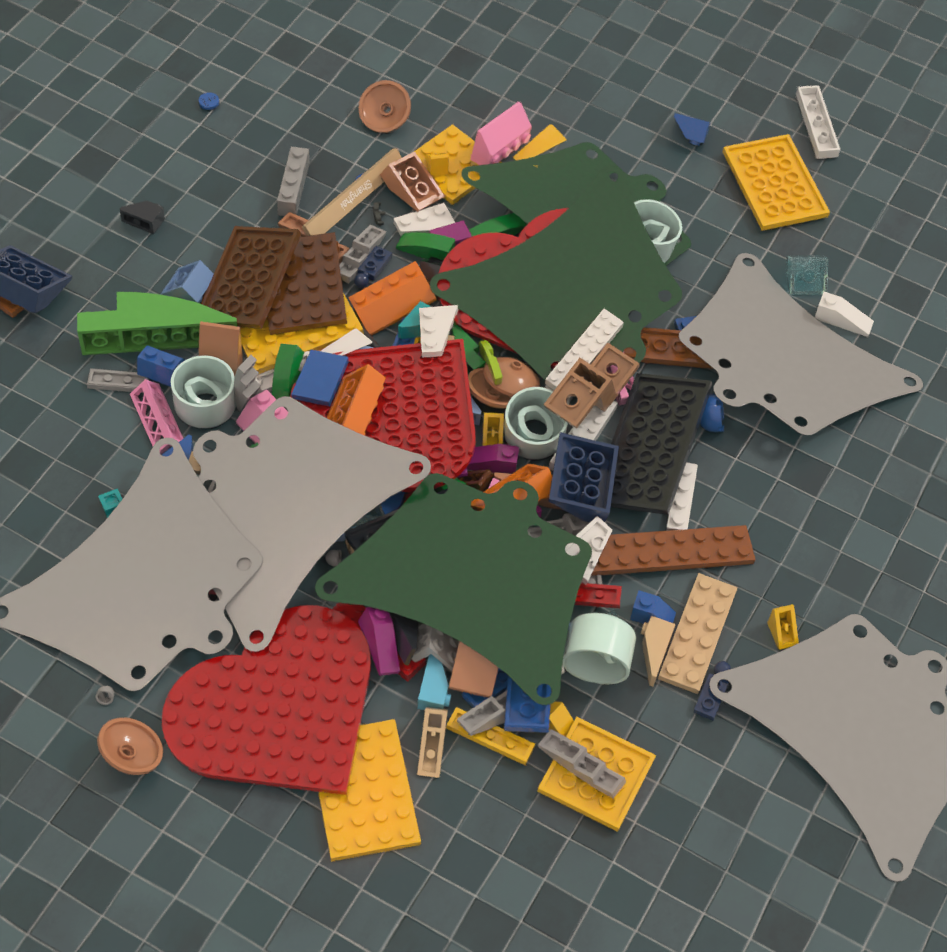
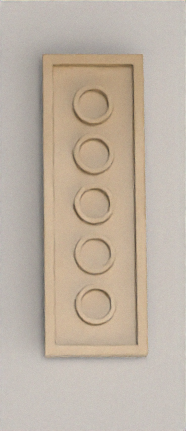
M698 573L658 680L699 694L738 587Z

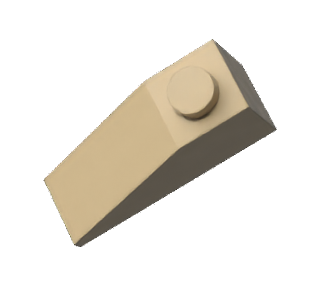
M651 616L649 623L644 622L641 634L644 635L642 646L648 681L652 687L656 681L675 627L674 623Z
M425 708L417 775L437 778L440 776L448 713L446 709Z

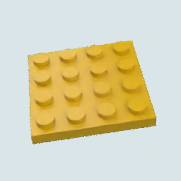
M453 124L414 151L427 170L425 154L449 153L448 175L433 176V179L445 195L444 199L451 205L475 189V187L464 181L461 172L465 167L478 165L471 160L475 141ZM475 171L468 173V177L471 180L480 179L479 173Z
M576 717L566 737L586 747L587 753L605 762L608 769L625 777L626 783L616 796L611 798L571 773L553 759L537 792L618 832L656 755Z

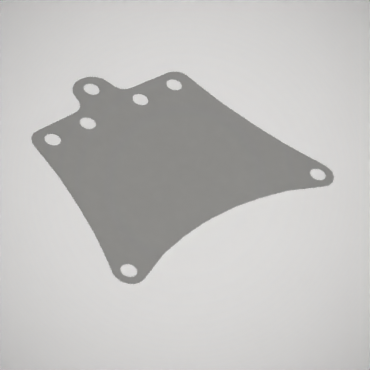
M742 253L736 257L730 272L716 294L704 309L679 333L680 341L718 372L719 379L713 388L714 393L721 401L735 407L748 403L760 404L794 430L804 435H812L838 419L890 398L917 392L923 387L921 378L916 374L885 362L836 334L809 314L773 279L762 262L756 256L748 253ZM750 258L755 262V265L752 267L746 266L743 263V259ZM697 336L702 340V344L698 346L693 345L689 338ZM720 359H727L731 362V367L723 368L719 365L718 361ZM912 377L916 381V385L908 386L905 384L904 378ZM726 389L733 390L736 393V397L728 399L723 395V391ZM768 393L773 394L777 401L775 403H768L764 400V395ZM795 417L805 418L807 425L804 427L798 426L794 421Z
M286 396L274 401L239 435L229 436L217 430L207 432L198 439L193 448V456L201 467V473L198 478L202 484L206 480L216 482L215 490L209 494L231 523L262 554L263 560L260 568L225 606L245 648L257 652L268 646L285 607L315 563L346 530L390 496L427 477L431 469V464L427 457L359 434L323 417L297 400ZM279 407H285L288 410V415L284 419H277L274 415L275 410ZM256 435L259 437L260 442L258 446L249 448L246 445V440L249 436ZM214 440L217 445L216 449L210 453L203 450L204 442ZM419 461L423 464L421 473L412 474L409 471V466L412 462ZM241 558L237 562V568L241 571H246L251 566V561L248 558ZM213 588L218 598L221 599L222 591L218 588ZM254 630H260L264 634L262 642L258 644H253L249 640V636Z
M166 437L155 443L140 475L109 517L90 537L50 570L29 584L0 598V606H6L9 611L5 618L0 619V627L54 647L92 666L125 689L137 691L145 687L182 650L195 648L205 654H214L228 645L233 635V627L224 615L225 606L260 568L263 560L262 554L231 523L208 493L178 441ZM170 444L173 447V453L167 457L162 456L159 452L161 446ZM241 558H248L251 561V566L246 571H241L237 568V562ZM213 588H218L222 591V597L218 601H211L208 598V592ZM214 630L220 631L223 635L221 642L218 644H212L208 640V635ZM166 635H174L177 642L174 647L165 648L162 645V639ZM140 665L146 669V674L142 679H134L131 676V671L135 666Z
M851 614L821 633L788 649L756 662L715 674L709 684L712 693L722 701L757 719L800 753L825 779L845 804L865 834L883 874L893 881L907 879L928 833L947 803V696L945 693L947 685V660L941 654L932 650H924L910 656L903 654L866 618L858 614ZM856 625H862L867 629V635L864 638H859L853 633V628ZM886 655L895 656L898 661L897 666L894 668L887 667L883 661ZM929 661H939L942 665L941 672L934 673L928 668ZM722 679L728 680L732 685V689L728 693H723L718 689L717 683ZM934 701L942 703L945 708L943 714H934L930 709V704ZM895 858L902 862V872L893 873L890 871L888 862L891 859Z

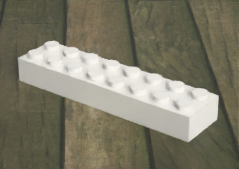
M819 86L798 87L796 97L816 158L838 157L840 147Z
M603 309L545 379V384L555 390L579 357L592 364L605 345L610 343L622 329L624 322L606 309Z
M613 401L605 412L594 405L577 429L573 427L569 434L596 441L616 411L618 403ZM556 453L549 463V469L552 471L554 469Z

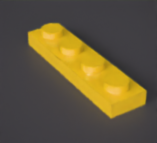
M455 708L446 725V729L526 765L535 748V743L505 731L498 726L470 736L457 722V718L465 714L466 711Z

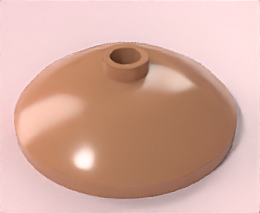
M390 80L378 81L370 85L363 92L359 101L361 120L369 129L378 133H389L397 130L406 122L411 111V100L407 91L397 82ZM390 108V111L385 113L386 109Z
M497 357L503 376L502 382L499 385H494L487 363L483 370L484 378L489 385L511 397L523 389L540 387V380L536 372L528 364L515 358Z
M484 367L471 371L468 375L470 393L473 397L487 406L506 409L512 397L497 391L489 385L483 375Z
M131 718L112 719L101 728L98 734L97 744L102 757L113 768L131 775L147 774L153 771L162 759L163 747L159 737L149 726Z

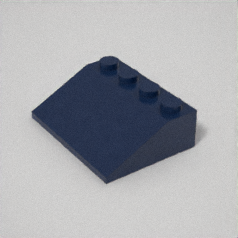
M11 245L0 249V297L25 308L29 312L37 313L46 308L72 280V275Z
M560 432L548 501L582 521L590 523L598 516L605 523L610 513L619 446Z

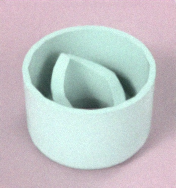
M654 200L636 201L634 204L660 258L665 263L671 256L682 233L681 220L670 207Z
M195 356L183 361L174 370L171 377L174 408L183 422L196 428H212L223 424L232 416L236 408L234 373L227 363L213 356ZM208 393L213 394L217 399L215 401L202 400L197 396Z
M529 387L517 392L508 402L504 419V437L508 445L519 446V456L527 459L547 458L557 450L559 433H566L568 423L543 405L553 393L552 390L543 387ZM533 419L540 420L547 426V432L544 435L532 433L527 429L525 422Z
M603 613L582 614L573 619L569 626L563 655V666L570 674L584 681L598 684L620 683L626 680L630 673L636 634L628 623L615 616Z

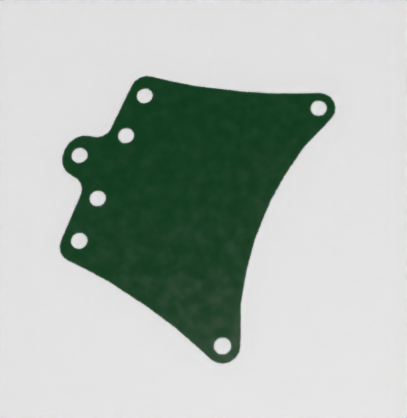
M583 142L556 152L526 159L468 166L462 170L461 175L468 184L495 198L529 224L533 219L548 211L570 208L584 194L603 167L617 165L595 144ZM593 150L598 154V157L591 159L586 155V151ZM475 171L479 173L480 179L471 180L468 177V173ZM607 172L605 179L608 182H614L610 179V174L615 172ZM624 172L634 202L639 200L660 202L666 195L665 185L658 178L648 174L631 176ZM650 181L655 182L658 185V189L655 191L650 190L647 187V183ZM683 231L680 235L682 241L676 243L671 256L664 263L666 266L691 247V240Z
M614 165L603 167L584 194L568 210L528 240L495 257L472 266L436 274L430 282V288L435 295L452 305H458V309L471 316L516 351L544 380L552 372L550 369L551 364L562 360L603 309H606L624 322L622 329L609 344L621 352L626 348H633L636 351L634 360L640 363L646 355V347L641 339L642 329L676 305L682 298L680 286L660 258L634 204L624 172ZM609 171L617 173V181L608 182L605 179L606 173ZM441 279H447L450 282V287L448 290L442 291L438 289L437 282ZM667 290L671 293L672 297L669 301L663 302L658 297L659 292ZM636 310L641 313L642 318L639 322L629 320L628 315L631 311Z
M434 473L423 479L402 507L374 535L350 556L320 577L316 582L315 590L317 595L326 601L366 605L399 614L437 629L459 640L499 667L537 704L550 705L558 699L560 694L563 655L568 628L578 589L590 561L592 549L585 540L542 520L537 515L536 507L539 496L534 487L526 482L510 481L504 484L497 492L488 494L445 475ZM438 482H443L448 486V490L444 494H437L434 491V485ZM517 488L525 489L527 491L526 499L517 500L514 498V490ZM474 499H481L485 503V508L481 511H475L471 508V502ZM532 525L539 526L542 529L541 536L537 538L531 537L528 534V528ZM569 543L577 544L580 549L579 553L575 556L567 554L565 551L566 545ZM333 581L337 583L338 590L334 594H327L323 590V585L326 582ZM541 684H548L552 689V693L549 697H540L537 694V687Z

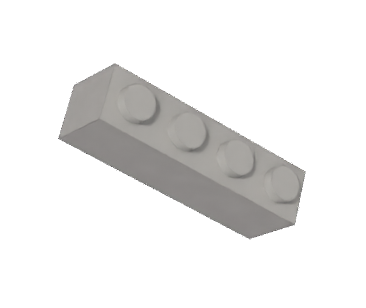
M291 146L277 199L279 216H285L289 212L297 215L309 168V149Z

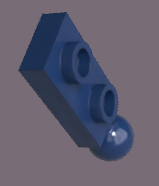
M375 246L358 268L354 284L358 288H365L369 284V279L375 281L391 260L392 252Z
M719 661L714 666L715 674L731 669L729 663L725 661ZM709 673L693 713L714 721L722 700L717 698L710 690V680L714 675ZM725 679L720 680L717 683L718 689L725 693L729 681Z

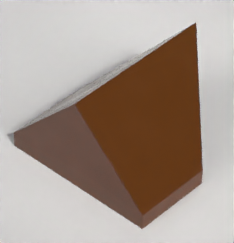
M490 470L467 471L468 476L459 477L458 480L484 492L489 488L494 478V473Z

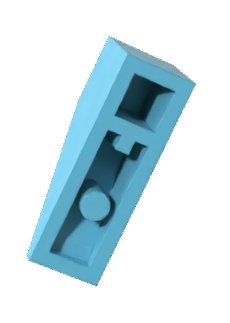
M430 654L418 697L417 709L425 710L426 707L444 709L449 707L451 694H448V682L443 664Z

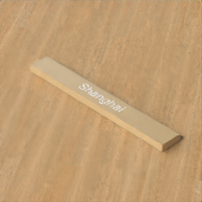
M394 148L305 223L302 228L306 236L326 233L384 182L380 176L382 171L389 164L402 158L398 149Z

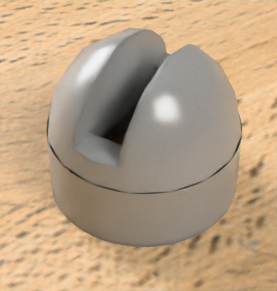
M330 550L326 555V562L331 566H337L342 561L341 550Z
M101 686L96 693L97 702L102 705L112 703L114 699L113 688Z

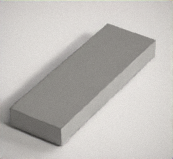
M90 368L87 388L132 392L145 379H149L138 375L137 372Z

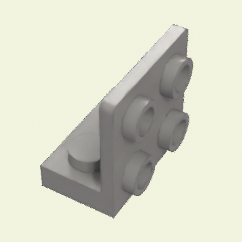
M419 623L417 648L412 660L417 662L432 654L449 670L453 671L459 640L426 624Z

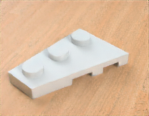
M445 203L394 218V225L400 236L404 233L412 232L429 233V230L455 223Z
M458 305L419 308L422 358L443 355L450 329H452L454 324L453 320L458 312Z
M598 516L576 535L589 543L592 549L590 561L582 578V582L585 585L589 581L612 532V529ZM569 543L565 547L566 553L571 556L577 555L580 551L579 546L575 543Z

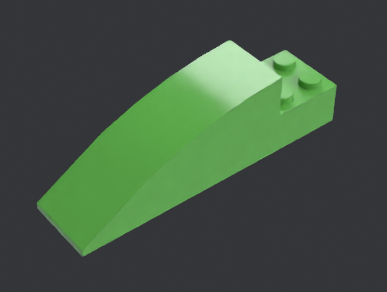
M117 292V310L77 313V332L82 355L139 352L147 345L159 350L199 348L201 321L237 326V318L197 302L177 297L141 292Z

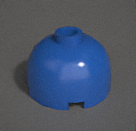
M715 393L709 395L700 426L709 432H724V425H722V420L724 419L723 401Z

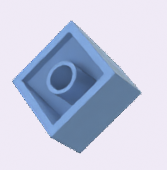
M201 260L177 269L160 295L200 303L203 299L202 295L207 291L214 274Z

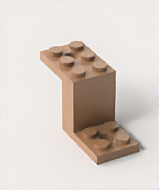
M607 343L592 364L579 357L543 405L577 429L594 405L604 412L609 408L640 367V364ZM611 365L618 368L614 374L607 372V368ZM574 396L578 399L575 405L567 404L569 397Z

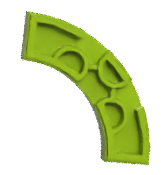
M486 340L478 342L481 358L488 365L494 385L501 384L503 376L497 358L494 357L491 344Z

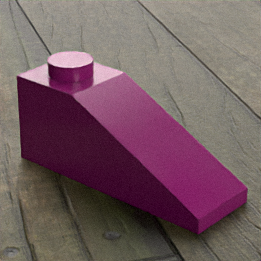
M493 444L475 447L473 457L466 468L468 470H490L492 473L512 474L516 471L519 446Z
M366 607L358 622L367 640L379 676L397 674L400 672L394 627L388 611Z

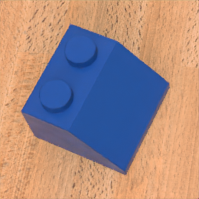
M147 345L137 357V374L171 387V377L174 370L186 359Z

